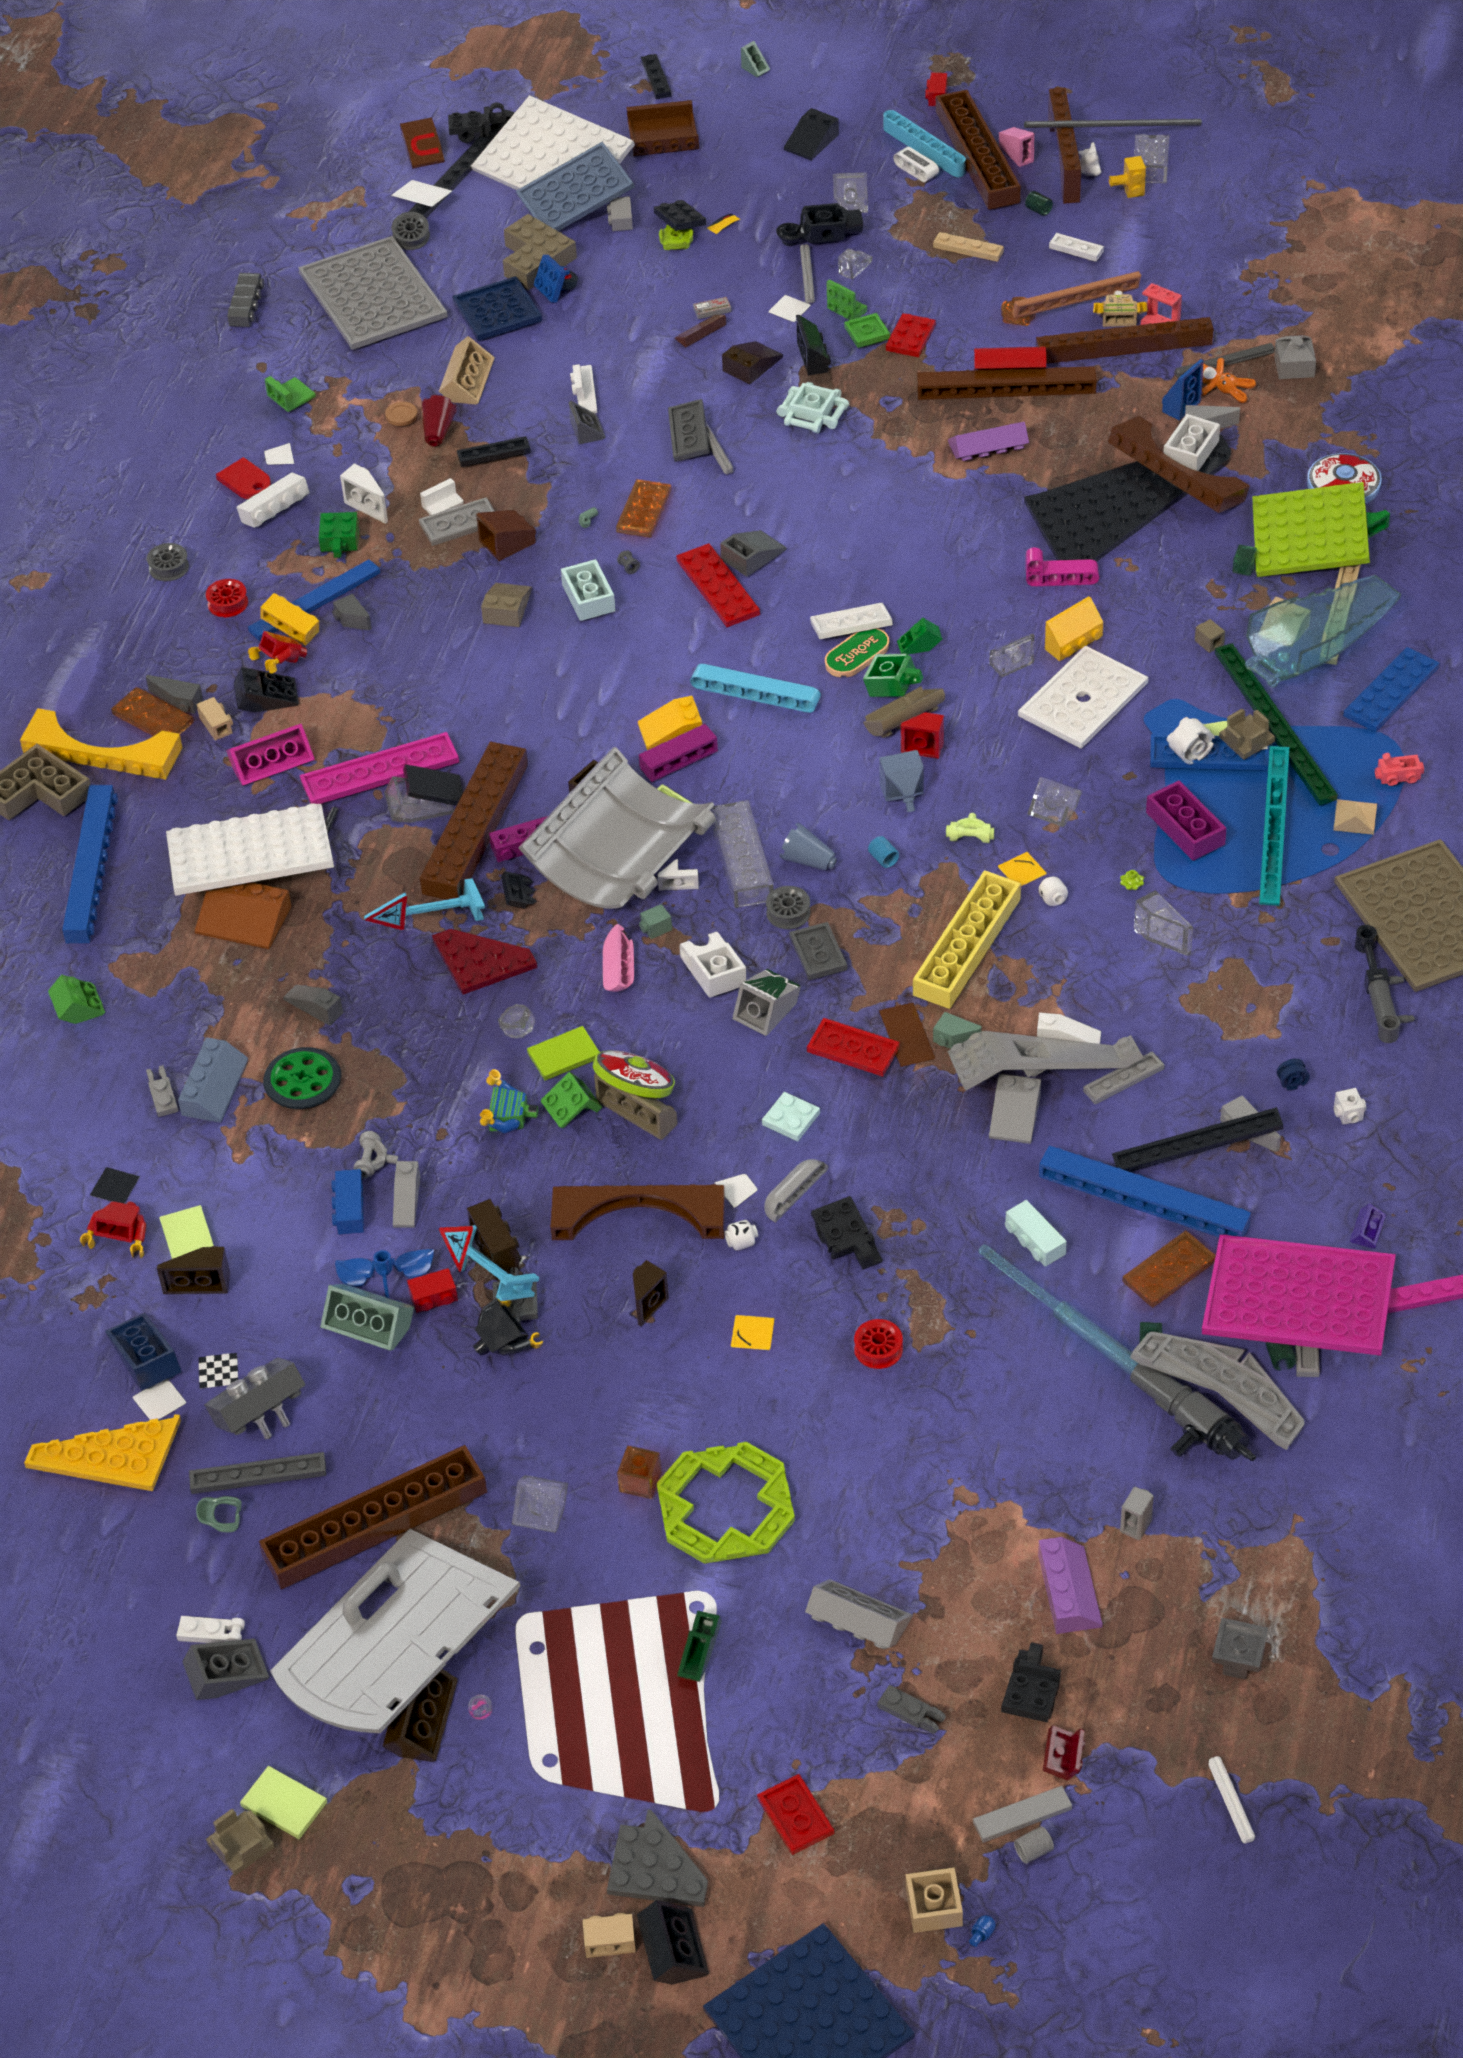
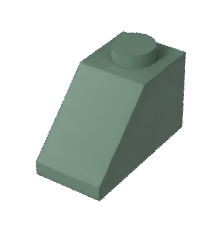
M944 1012L933 1028V1042L951 1049L955 1044L968 1040L974 1033L982 1032V1026Z

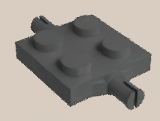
M513 1267L510 1268V1274L518 1276L519 1269L515 1267L514 1274ZM500 1281L493 1282V1300H498L496 1295ZM533 1282L531 1290L535 1293L534 1297L511 1300V1305L507 1307L519 1323L522 1320L538 1319L537 1282Z

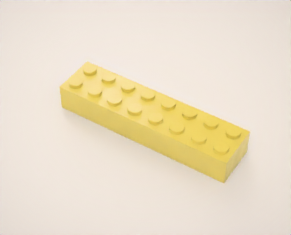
M985 870L983 871L913 978V996L948 1009L952 1007L1019 903L1021 883Z

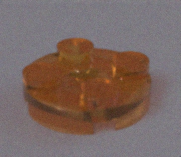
M1013 297L1011 301L1007 302L1006 300L1002 303L1001 316L1004 323L1020 324L1022 326L1030 324V321L1035 318L1036 313L1019 318H1014L1012 315L1015 301L1027 298Z

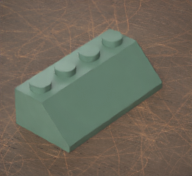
M346 1284L329 1285L320 1327L392 1351L410 1328L414 1306Z

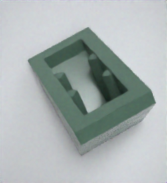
M752 41L741 48V68L758 77L769 71L770 68L755 41Z

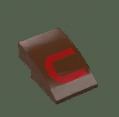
M432 117L400 123L401 136L412 169L445 162Z

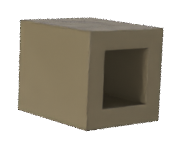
M1211 619L1196 627L1195 641L1207 652L1211 653L1215 648L1224 645L1225 631Z

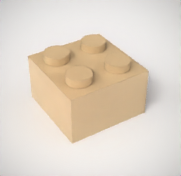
M955 1868L906 1874V1893L913 1933L963 1926V1911Z

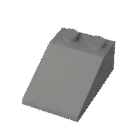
M999 1074L989 1138L1031 1144L1041 1096V1079Z

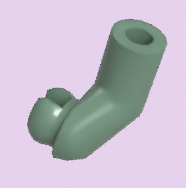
M592 507L579 515V525L583 528L589 527L591 518L598 515L597 509Z

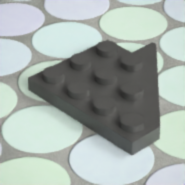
M647 1810L644 1827L620 1824L607 1887L608 1895L653 1901L659 1900L700 1907L705 1906L708 1880L652 1810Z

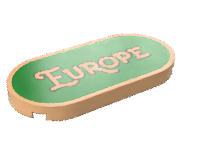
M879 628L855 632L826 654V670L836 677L856 675L871 664L875 654H885L888 651L889 636Z

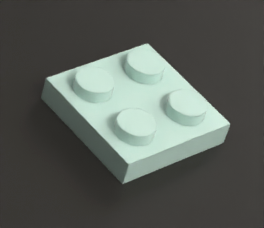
M783 1092L762 1119V1125L799 1141L820 1114V1108Z

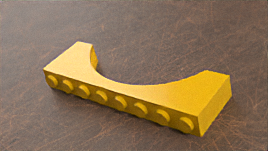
M37 708L20 739L23 753L38 744L65 762L165 780L183 748L180 734L161 731L143 742L124 747L105 748L87 745L73 739L62 730L58 724L55 711Z

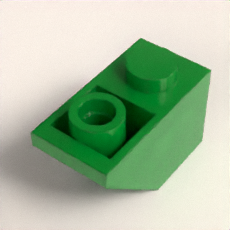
M921 618L897 640L901 654L921 653L934 648L942 640L939 626L925 618Z

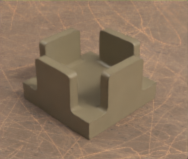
M1243 709L1236 711L1227 717V727L1219 732V737L1243 760L1275 742V736L1269 732V720L1258 710L1253 712V716L1249 714L1246 717Z
M230 1809L213 1822L215 1832L206 1838L207 1844L234 1876L275 1848L273 1842L266 1835L264 1825L251 1810L244 1811L237 1816L236 1812Z

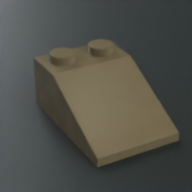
M495 583L485 594L481 606L483 623L520 627L532 586Z

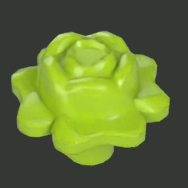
M1135 870L1127 871L1125 875L1120 876V884L1125 886L1127 890H1137L1140 886L1144 885V877Z

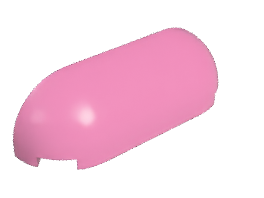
M616 924L611 929L603 946V986L606 990L612 992L623 991L634 981L632 939L628 940L627 936L622 932L624 928L619 924Z

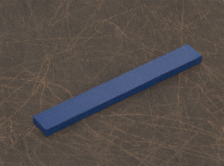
M368 559L291 603L299 606L309 614L380 574V568ZM263 619L248 626V631L259 641L264 631L275 633L279 630Z

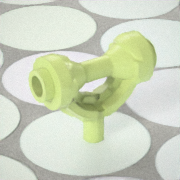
M970 813L968 818L951 822L950 825H947L946 837H950V841H957L964 836H974L983 843H990V840H994V828H991V824L977 819L976 814Z

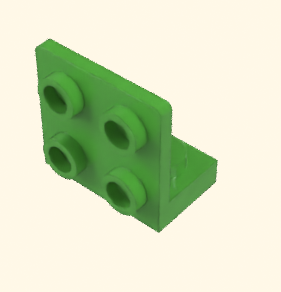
M830 279L826 282L828 309L849 320L860 318L867 312V306L856 301L855 292Z
M271 376L265 378L267 396L287 412L316 397L315 393L296 377L283 384Z
M571 1072L566 1074L541 1099V1103L560 1128H564L584 1108L586 1110L590 1108L596 1113L602 1108V1105L584 1081Z

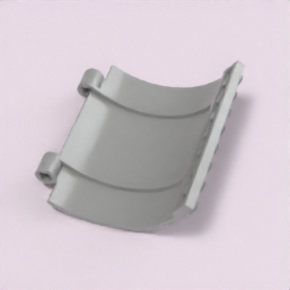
M613 747L519 846L521 852L535 868L559 889L586 904L607 909L622 907L633 894L641 899H645L658 885L654 874L694 831L699 835H703L716 821L715 815L710 811L714 806L713 802L692 804L664 794L639 776L629 766L628 760L617 747Z

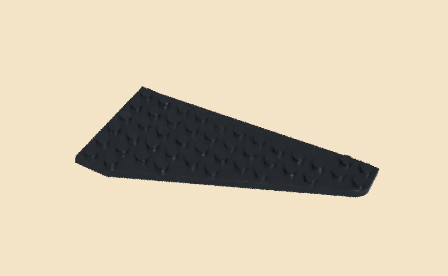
M1219 435V442L1203 463L1199 472L1214 475L1229 464L1231 449L1222 435ZM1138 461L1063 486L1025 496L1024 503L1057 561L1090 559L1097 562L1188 493Z

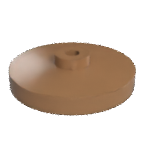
M409 402L394 403L385 411L386 420L395 426L409 425L418 416L417 408Z

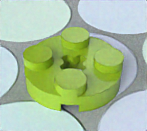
M667 224L665 229L662 230L661 228L659 231V241L665 250L688 249L693 241V230L689 228L675 231Z

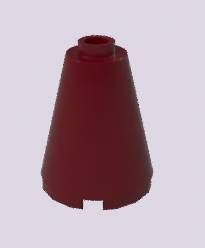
M431 395V398L423 399L421 410L425 442L432 447H436L442 444L455 417L457 406L455 403L453 405L448 397Z

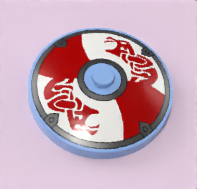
M1337 453L1324 456L1312 464L1308 471L1307 485L1309 489L1363 482L1366 504L1378 495L1382 478L1379 469L1368 459L1355 454Z

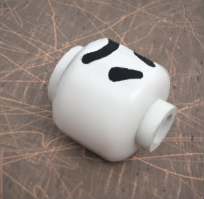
M747 1220L728 1225L727 1231H725L728 1246L733 1247L736 1251L752 1247L755 1244V1238L758 1237L756 1226L751 1225Z

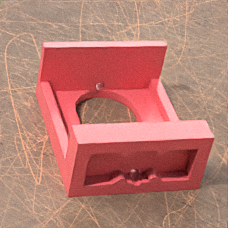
M1153 283L1142 292V295L1148 297V312L1141 320V325L1180 320L1182 295ZM1158 301L1172 306L1171 319L1158 314Z

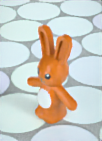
M1223 358L1217 360L1216 369L1203 363L1202 383L1207 385L1202 388V396L1217 386L1222 393L1230 394L1240 403H1245L1248 400L1246 394L1237 389V387L1254 388L1256 386L1254 379L1237 378L1231 373H1223Z

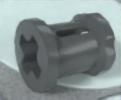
M624 550L618 555L617 562L625 567L626 573L634 574L639 570L640 562L633 558L629 550Z

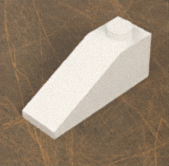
M1039 1013L1037 1037L1100 1044L1101 1031L1061 1014Z

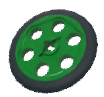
M313 1047L294 1048L283 1052L270 1062L263 1077L264 1090L275 1103L282 1107L290 1109L312 1108L324 1103L336 1092L341 1081V1068L329 1053ZM305 1060L313 1061L310 1065L303 1064ZM286 1065L293 1066L291 1070H283V1067ZM321 1070L328 1071L325 1075L317 1074ZM280 1081L287 1082V1084L284 1086L277 1085V1083ZM314 1086L322 1087L319 1091L311 1090ZM295 1091L301 1092V1095L297 1097H294L291 1094Z

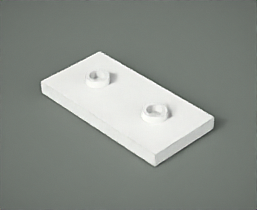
M883 603L810 617L811 624L819 639L893 625L892 618Z

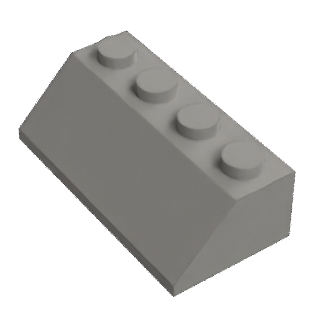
M831 1579L813 1587L805 1611L812 1615V1619L819 1622H829L833 1624V1628L840 1631H850L854 1637L873 1641L874 1645L881 1649L891 1648L896 1645L912 1618V1614Z

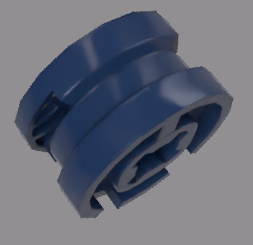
M1289 1059L1277 1068V1076L1283 1088H1287V1090H1297V1086L1306 1085L1310 1079V1075L1301 1059Z

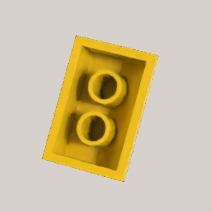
M1088 596L1046 621L1045 650L1057 660L1061 661L1066 657H1070L1073 653L1103 636V620L1091 597Z

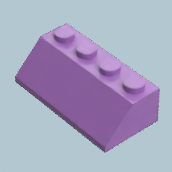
M1025 422L957 435L948 439V443L955 458H961L962 461L973 459V455L979 454L980 458L989 456V452L996 451V454L1007 452V448L1011 447L1014 450L1023 449L1024 445L1029 443Z
M1063 1537L1039 1540L1038 1557L1056 1634L1101 1628L1102 1621L1084 1546Z

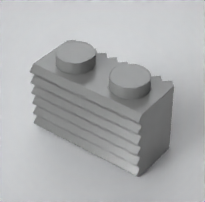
M618 197L610 201V204H607L608 224L612 225V230H632L630 197Z
M1133 1487L1121 1507L1120 1532L1136 1540H1141L1148 1526L1152 1523L1154 1497L1148 1490Z

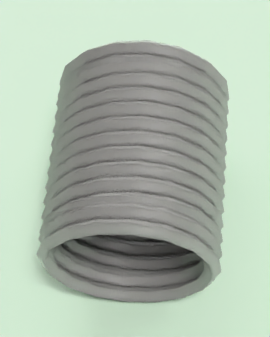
M1042 1826L1014 1840L1016 1852L1026 1864L1054 1850L1052 1838Z

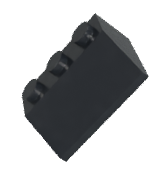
M796 315L797 345L807 375L828 373V365H831L830 355L827 354L826 343H823L822 332L818 331L817 325L801 315Z
M655 1900L637 1914L654 1981L673 1985L705 1977L709 1974L692 1908Z

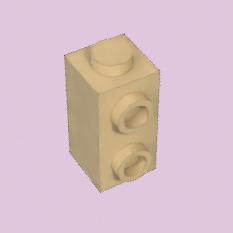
M212 697L197 704L199 718L214 740L232 734L231 725H233V721L229 714H225L221 703H218Z

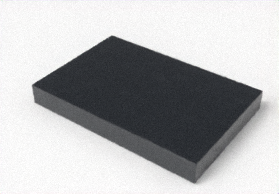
M407 764L403 768L408 797L457 806L463 795L460 775Z

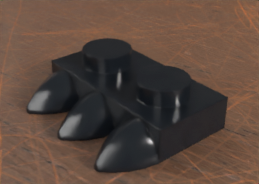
M503 872L501 879L506 905L525 909L526 906L537 902L533 897L529 896L535 893L532 888L527 886L533 883L530 878L521 874Z

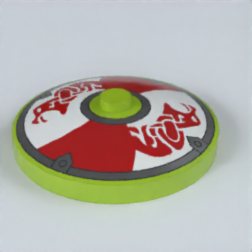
M616 1050L602 1051L596 1055L593 1062V1069L602 1080L634 1095L663 1098L672 1093L675 1085L673 1076L665 1068L633 1053Z

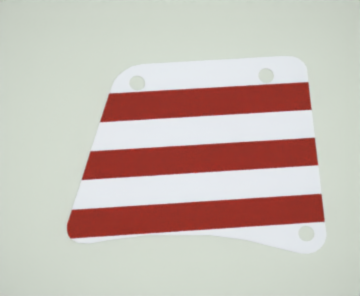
M702 1591L683 1592L527 1613L518 1620L516 1624V1642L529 1758L532 1767L543 1779L565 1786L698 1812H708L717 1806L719 1802V1789L707 1743L704 1701L705 1672L700 1682L677 1677L688 1634L692 1630L696 1614L689 1610V1605L694 1601H700L705 1606L703 1612L716 1615L717 1606L711 1595ZM533 1642H542L545 1645L544 1652L539 1655L532 1654L529 1648ZM546 1754L557 1756L558 1763L554 1767L550 1768L543 1765L542 1759Z

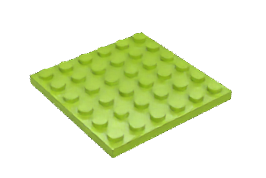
M1363 482L1252 496L1257 577L1370 563Z

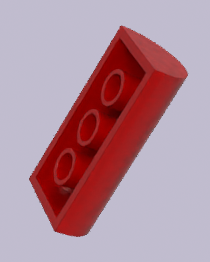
M1046 347L974 348V370L1046 368Z

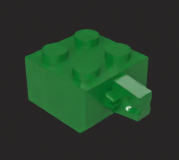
M357 512L320 514L318 539L321 552L333 551L334 558H340L342 551H358L360 528Z
M875 654L863 681L870 697H900L905 695L909 685L921 683L923 675L920 669L915 668L913 660L908 654Z

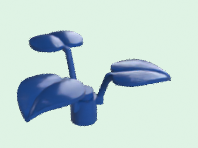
M423 1249L407 1252L400 1255L396 1262L394 1258H391L388 1251L380 1250L374 1254L372 1263L368 1259L353 1258L349 1260H336L335 1267L342 1283L352 1287L363 1286L367 1278L373 1277L376 1270L383 1277L385 1297L390 1299L387 1275L391 1273L393 1267L398 1272L403 1271L404 1275L408 1278L426 1275L432 1266L434 1250Z

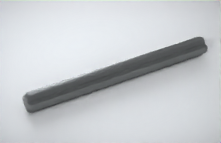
M1272 343L1205 360L1204 364L1216 369L1217 360L1223 358L1224 366L1272 354L1274 346ZM1194 364L1176 368L1175 375L1177 378L1182 376Z

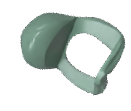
M231 1496L205 1497L198 1502L196 1514L202 1524L211 1526L220 1532H234L239 1527V1512L241 1511L242 1502L240 1499ZM219 1504L235 1506V1522L219 1523L214 1516L215 1508Z

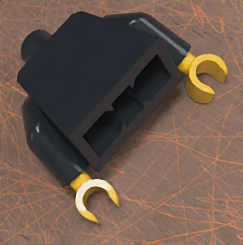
M494 1299L481 1309L477 1321L478 1325L475 1328L481 1339L473 1345V1348L481 1356L489 1349L492 1353L509 1355L520 1353L531 1347L540 1348L543 1341L535 1342L533 1340L539 1337L540 1334L537 1332L533 1333L530 1339L527 1338L529 1335L507 1308L511 1305V1300L500 1301L499 1299Z

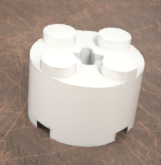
M1185 717L1180 721L1179 726L1174 732L1168 735L1167 742L1169 747L1185 763L1193 764V760H1201L1209 753L1213 747L1211 741L1212 738L1214 739V735L1198 719Z

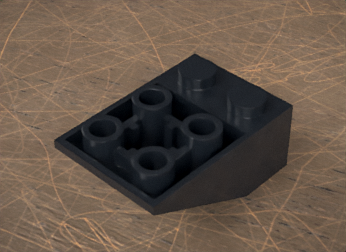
M240 668L234 681L237 709L256 713L299 705L294 677L252 668Z

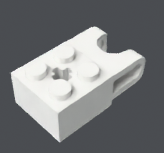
M718 932L708 934L709 941L705 946H696L690 941L680 944V956L709 998L737 989L742 982L746 981L745 965L729 943H726Z

